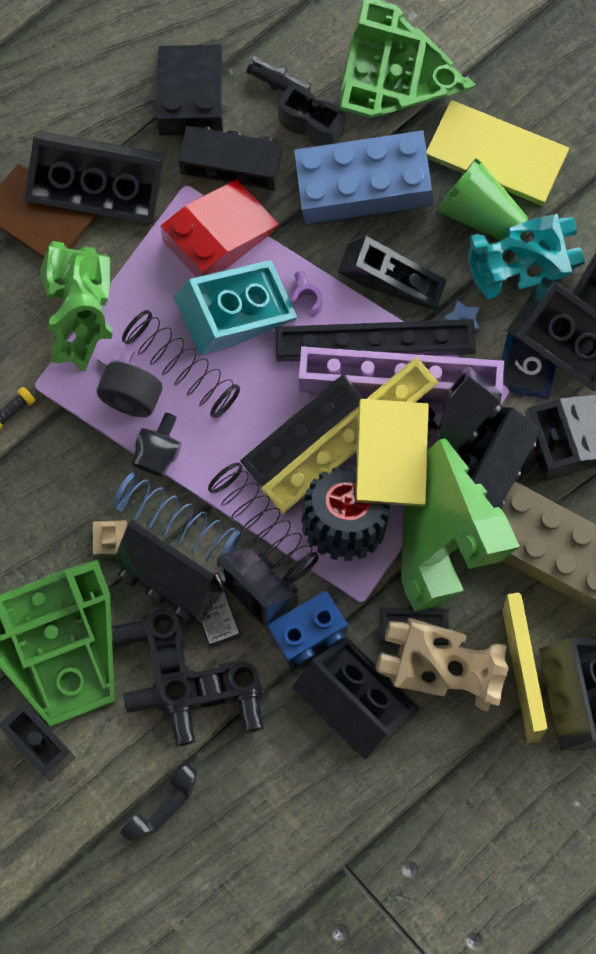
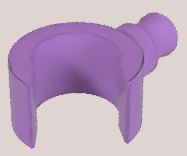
M298 271L294 274L297 281L295 283L297 289L293 293V308L302 296L312 295L317 300L311 310V317H314L322 309V293L316 286L309 284L304 271Z

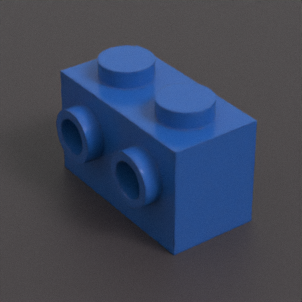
M327 590L267 625L269 635L289 667L295 663L301 666L309 662L316 656V650L325 645L327 648H331L344 640V634L348 632V624Z

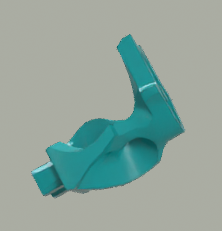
M557 214L532 219L508 228V237L492 244H488L485 235L476 234L470 236L471 246L468 251L469 268L476 286L484 293L486 300L497 296L500 293L502 282L507 277L515 274L518 276V289L538 285L543 277L557 280L572 275L573 269L585 264L583 251L580 247L566 250L564 238L577 234L573 217L558 219ZM529 231L533 234V240L525 243L520 239V234ZM511 250L516 253V261L512 264L506 263L502 259L504 251ZM539 265L542 270L538 276L530 277L527 275V270L530 267Z

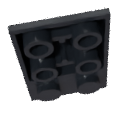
M596 395L561 398L527 409L525 417L542 429L536 439L534 451L545 481L596 467Z

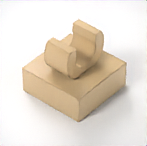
M126 520L93 522L94 558L116 556L128 525Z

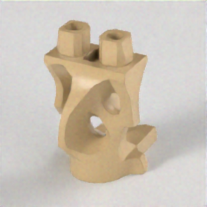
M408 618L407 623L389 621L384 639L401 646L398 657L381 652L377 661L376 671L390 677L394 686L439 696H445L447 689L469 691L476 695L475 705L481 710L488 712L490 704L497 706L500 704L501 691L508 672V666L505 661L507 646L493 644L485 650H471L459 647L461 642H465L467 637L460 632ZM441 637L449 640L450 646L433 645V641ZM455 660L462 664L463 672L460 676H454L449 672L447 668L449 662ZM424 671H430L436 675V679L428 683L422 680L421 675Z

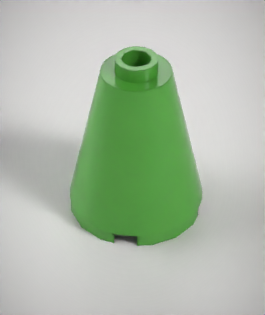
M477 158L469 165L465 174L456 182L437 209L442 215L500 241L508 237V228L526 222L529 219L486 166ZM526 232L520 234V239L523 238Z

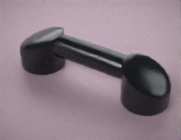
M190 763L182 767L170 781V784L177 791L148 820L141 813L135 815L122 828L120 834L127 841L143 839L154 834L190 798L196 783L197 770Z

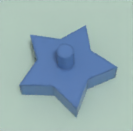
M457 300L455 310L443 317V320L474 319L475 331L479 332L480 330L475 319L479 307H466Z

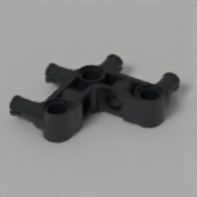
M159 608L151 614L144 615V617H141L142 621L111 626L115 647L146 641V644L149 643L156 683L153 684L154 687L123 693L126 712L131 713L155 707L158 710L164 711L166 716L171 719L176 746H186L196 742L191 712L196 709L232 702L238 703L244 733L264 729L259 699L262 697L263 692L259 672L252 663L248 661L227 662L220 664L219 668L194 672L193 669L190 670L189 666L185 665L183 654L185 641L176 614L167 608ZM161 620H169L173 623V627L168 633L161 634L155 630L156 624ZM247 672L254 677V680L249 686L240 687L235 683V678L238 674ZM171 687H183L186 690L185 695L180 700L169 699L167 693Z

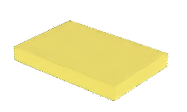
M372 399L359 400L355 502L420 507L425 505L428 403Z

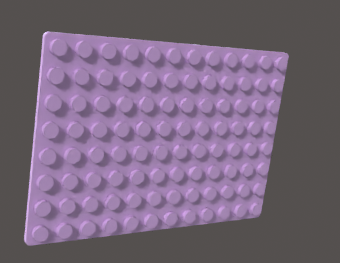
M184 186L110 283L108 301L106 306H102L105 322L112 329V338L101 339L97 342L86 371H79L78 365L72 362H62L59 364L52 363L51 361L36 381L35 387L39 393L133 455L136 449V439L142 428L157 431L165 412L175 415L177 419L170 437L178 440L182 445L177 459L171 463L165 476L231 518L232 514L239 507L255 497L258 486L256 484L245 486L231 502L221 506L222 501L229 494L245 484L247 473L241 472L232 484L215 494H211L208 491V485L211 480L230 464L239 462L243 466L240 460L320 393L299 392L300 361L277 362L275 329L230 348L199 355L174 299V296L189 279L196 277L163 242L160 228L161 224L185 205L204 196L190 186ZM269 236L226 269L231 270L272 260L292 306L293 293L297 289L295 284L297 281L294 274L298 271H304L309 284L316 286L322 293V309L316 316L311 317V310L317 300L312 295H304L294 307L298 318L283 326L404 322ZM149 310L152 312V317L159 318V330L166 327L171 328V340L183 338V351L194 348L196 350L195 361L202 358L208 359L207 372L213 369H220L221 377L219 383L231 379L233 385L238 384L240 386L238 397L225 413L214 419L210 416L214 403L225 390L232 386V382L229 380L218 385L210 398L199 407L203 397L216 386L220 374L218 370L211 371L205 375L196 390L187 396L191 386L204 375L207 368L206 360L195 363L186 377L178 385L174 386L180 374L192 364L195 357L194 350L190 349L182 353L172 369L167 374L162 375L168 363L180 353L183 346L181 339L169 343L157 362L150 365L153 356L168 343L171 334L170 329L158 332L149 347L142 354L138 355V350L142 344L157 331L158 319H151L145 331L132 343L125 344L122 342L123 332L140 312ZM148 314L144 315L136 322V324L129 331L126 340L136 327H138L142 322L146 321ZM142 325L131 335V337L136 334V332L142 327ZM72 333L67 340L68 342H72L75 339V333ZM151 337L145 343V345L141 348L140 352H142L147 347V345L150 343L153 337ZM112 342L121 350H135L130 364L148 371L162 383L163 390L152 415L149 417H135L122 413L102 402L97 396L96 390L106 369L97 359L109 353ZM165 347L156 355L152 363L160 356ZM438 355L443 357L461 358L457 355ZM176 359L167 367L165 372L169 370V368L173 365ZM187 369L184 372V374L178 379L176 384L184 377V375L189 369ZM200 380L194 385L190 392L193 391V389L197 386ZM503 385L500 403L501 405L503 404L509 393V390L505 385ZM234 389V390L231 392V394H230L228 400L226 401V403L224 404V406L227 404V402H228V401L230 400V398L233 396V394H234V392H235L236 389ZM211 392L206 396L202 403L208 398ZM225 398V399L221 402V404L218 406V408H217V410L215 411V413H216V412L218 411V409L222 406V404L224 403V401L226 400V398ZM423 400L435 412L434 421L439 426L444 402ZM428 428L430 439L427 441V450L435 444L438 430L434 431ZM357 452L339 466L341 471H346V467H354L356 472ZM239 466L225 473L214 486L228 475L236 472ZM243 466L242 471L248 472V470ZM249 473L248 481L246 484H258V482ZM230 476V477H228L227 479L223 480V481H222L220 484H218L214 489H216V488H218L219 486H221L222 484H224V483H225L226 481H228L232 476ZM259 485V492L256 497L266 495L261 489L264 485ZM240 489L228 497L223 504L232 499ZM264 496L255 499L244 512L231 519L244 526L254 516L265 510L269 499ZM305 496L284 514L280 512V517L277 521L289 520L291 528L288 534L300 533L302 535L298 547L310 545L307 542L308 536L303 534V524L301 523ZM270 500L267 509L277 508ZM248 504L244 505L241 509H239V510L234 514V516H236V515L239 514L243 509H245ZM390 505V514L384 539L381 544L378 543L377 549L373 553L367 551L366 557L362 559L353 556L352 561H345L344 557L339 556L337 560L330 559L331 554L327 552L324 555L318 553V546L316 545L312 547V552H317L319 559L310 571L356 602H366L402 550L404 505ZM278 509L264 512L259 520L247 530L257 536L264 529L275 523L279 515ZM259 516L249 522L245 528L250 526ZM284 521L274 525L262 540L272 545L285 536L290 526L289 522ZM267 529L265 532H263V533L259 536V538H261L269 529ZM294 534L284 538L276 549L285 555L298 545L300 535ZM307 546L300 548L290 558L297 562L305 555L311 553V548ZM314 557L310 558L303 567L306 568Z

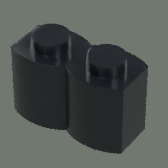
M289 85L278 101L279 122L291 132L306 134L308 139L317 146L336 144L345 132L344 112L329 101L317 100L309 90L301 86Z

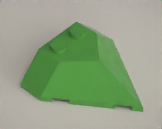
M363 0L350 42L339 94L340 110L373 118L473 89L476 84L468 76L464 78L452 66L454 63L418 27L415 29L403 17L404 13L395 4L381 0Z

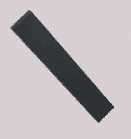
M474 319L275 327L277 362L300 361L301 347L428 356L476 353Z

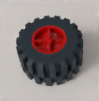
M340 467L332 468L331 474L326 471L319 474V480L315 478L312 480L305 494L301 520L303 534L308 536L307 542L311 547L318 546V553L324 555L327 552L331 554L330 559L337 560L339 556L344 557L345 561H352L353 556L362 559L366 557L367 551L373 553L377 549L378 543L381 544L384 539L389 519L390 504L355 502L356 472L354 467H346V471H341Z

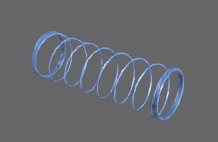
M134 472L130 473L126 477V479L123 481L115 495L112 505L113 509L120 510V512H122L126 504L128 503L132 492L142 482H148L147 495L145 497L143 504L140 506L139 510L137 511L134 517V520H136L140 515L145 505V502L149 499V497L158 489H162V499L159 509L154 515L153 519L151 520L148 528H151V526L153 525L161 508L171 498L176 497V509L172 520L170 521V523L168 524L163 533V537L168 532L173 520L179 514V512L184 507L190 505V518L186 526V529L184 530V532L182 533L181 537L177 542V545L183 539L186 530L192 524V522L199 515L205 513L206 517L204 527L198 541L192 549V553L195 551L200 539L206 533V531L215 522L219 521V533L216 542L211 552L209 553L206 561L209 560L214 548L217 546L220 540L230 530H234L235 532L230 536V538L226 542L225 546L223 547L220 553V556L222 554L227 553L230 546L231 548L228 553L234 552L241 539V532L238 530L236 531L235 528H231L228 531H226L218 540L221 531L220 520L214 521L204 531L207 522L206 512H201L190 522L193 512V507L191 504H186L176 513L178 507L177 496L170 497L162 505L164 498L163 488H157L148 496L150 489L149 481L143 480L136 485L138 475ZM133 478L127 493L125 494L121 502L118 504L120 496L123 493L125 487Z

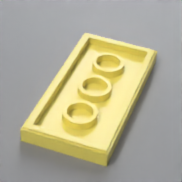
M451 100L426 152L427 159L465 174L466 169L473 160L477 158L507 192L544 206L568 154L569 147Z
M520 593L507 594L502 612L527 743L540 742L547 730V723L522 595Z

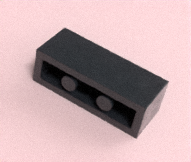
M205 125L186 126L178 160L180 174L229 183L237 179L242 185L275 191L282 159V142H278L268 136L249 137L238 131H227V133L215 131Z

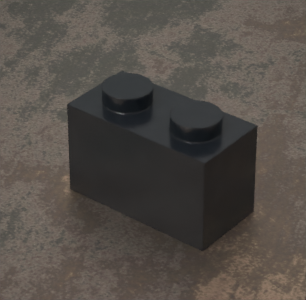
M25 702L0 723V729L49 782L76 759L68 747Z

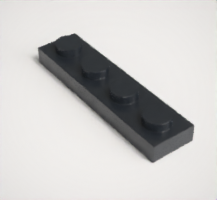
M342 374L244 456L240 462L260 486L264 485L359 405L360 399L365 398L346 375Z

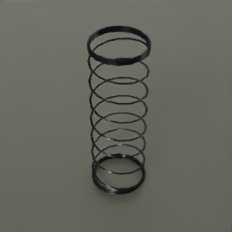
M149 310L140 312L126 327L122 335V342L125 344L132 343L145 331L151 319H158L157 331L142 344L138 350V355L142 354L149 347L158 332L170 329L171 334L168 343L153 356L150 365L157 362L169 343L181 339L183 346L180 353L168 363L162 375L167 374L172 369L182 353L190 349L194 350L195 357L192 364L180 374L174 386L178 385L186 377L195 363L206 360L207 368L204 375L191 386L187 396L196 390L205 375L211 371L218 370L220 374L216 386L203 397L199 407L210 398L218 385L229 380L232 382V386L225 390L214 403L210 416L214 419L225 413L238 397L240 386L238 384L233 385L231 379L219 383L221 377L220 369H213L207 372L208 359L202 358L195 361L196 350L194 348L183 351V338L171 340V328L166 327L159 330V318L152 317V312ZM148 314L146 321L142 322L138 327H136L126 340L129 331L136 324V322L144 315ZM142 325V327L136 332V334L131 337V335ZM151 337H153L150 343L147 345V347L142 352H140L141 348L145 345V343ZM165 347L160 356L152 363L156 355ZM176 359V361H175V362L173 363V365L169 368V370H168L167 372H165V370L167 369V367ZM187 369H189L184 375V377L176 384V382L184 374V372ZM200 380V382H199V383L197 384V386L193 389V391L190 392V390L194 387V385ZM234 389H236L235 392H234V394H233V396L230 398V400H229V401L227 402V404L224 406V404H225L226 401L228 400V398H229L231 392H232ZM211 392L208 398L202 403L206 396ZM226 398V400L224 401V403L222 404V406H221V407L218 409V411L215 413V411L217 410L218 406H219V405L221 404V402Z
M239 462L228 465L211 480L208 485V491L211 494L218 493L232 484L241 472L247 473L245 484L229 494L222 501L221 506L231 502L245 486L256 484L258 491L255 497L239 507L232 514L231 518L239 516L255 499L263 496L267 497L269 500L265 510L249 520L243 526L242 531L247 530L256 523L264 512L278 509L279 515L275 523L259 533L254 538L253 543L261 540L274 525L284 521L289 522L290 526L285 536L273 543L263 555L265 556L272 552L284 538L299 534L300 541L296 548L274 565V568H277L289 559L296 550L306 546L310 547L311 553L297 561L285 574L284 580L287 583L297 581L313 568L319 559V555L317 552H312L313 548L310 545L298 547L302 535L300 533L288 534L291 528L289 520L277 522L280 517V509H267L270 502L269 496L261 495L256 497L259 492V485L257 483L246 484L249 473L242 471L243 466ZM239 466L236 472L228 475L214 486L225 473ZM232 476V477H231L228 481H226L224 484H222V485L219 486L218 488L214 489V488H215L218 484H220L223 480H225V479H227L228 477ZM240 489L232 499L223 504L228 497ZM248 504L245 509H243L239 514L234 516V514L239 509H241L244 505ZM259 516L250 526L245 528L249 522ZM269 529L261 538L256 540L263 532ZM278 543L272 550L266 553L272 546ZM288 556L282 563L276 566L281 560ZM314 557V559L309 563V565L306 568H304L300 573H298L301 570V568L306 564V562L310 558ZM300 565H302V566L291 576V574H292Z

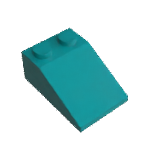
M272 260L189 279L174 296L199 355L230 348L271 331L276 326H283L298 318Z

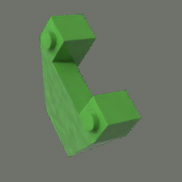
M446 438L440 439L427 450L425 505L423 507L404 505L401 582L414 612L446 605L464 591L448 556L458 547L468 569L501 562L520 547L506 515L500 507L493 508L485 497L487 491L482 484L475 485L468 476L469 468Z

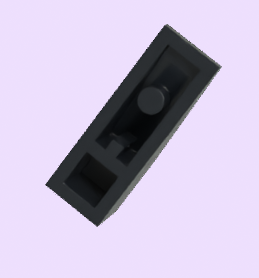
M368 236L348 243L338 269V273L366 288L432 310L437 309L447 281Z

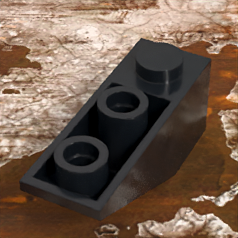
M470 366L447 391L435 441L436 443L440 439L446 438L456 452L463 444L466 446L471 444L479 433L477 428L485 419L488 421L492 420L502 406L500 404V391Z

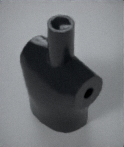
M165 412L157 431L146 428L140 430L131 463L133 466L159 477L165 476L171 463L177 459L182 445L181 442L170 437L177 419L175 415Z

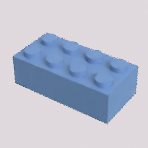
M423 130L294 150L301 208L306 225L434 206Z

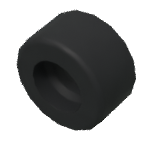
M111 362L106 366L96 392L102 402L115 410L130 416L149 417L155 409L163 387L157 377L140 367L124 362Z

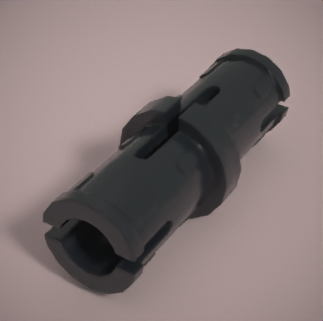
M254 55L251 59L253 64L249 63L246 70L247 74H251L270 84V89L276 92L278 90L285 92L289 85L301 86L309 91L312 84L289 74L287 68L283 66L278 68L257 55Z

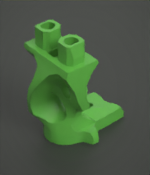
M52 241L50 246L48 245L40 269V276L47 297L50 299L59 297L63 300L61 308L55 315L51 316L48 322V329L54 334L51 360L52 363L59 364L62 362H72L78 365L79 371H86L97 342L101 339H111L113 336L111 327L105 322L102 306H106L109 296L110 257L97 254L95 248L84 246L79 250L67 249L62 242ZM70 333H75L76 337L72 342L66 341Z

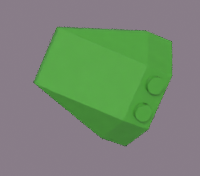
M97 560L64 569L0 594V668L49 726L115 701L110 592Z

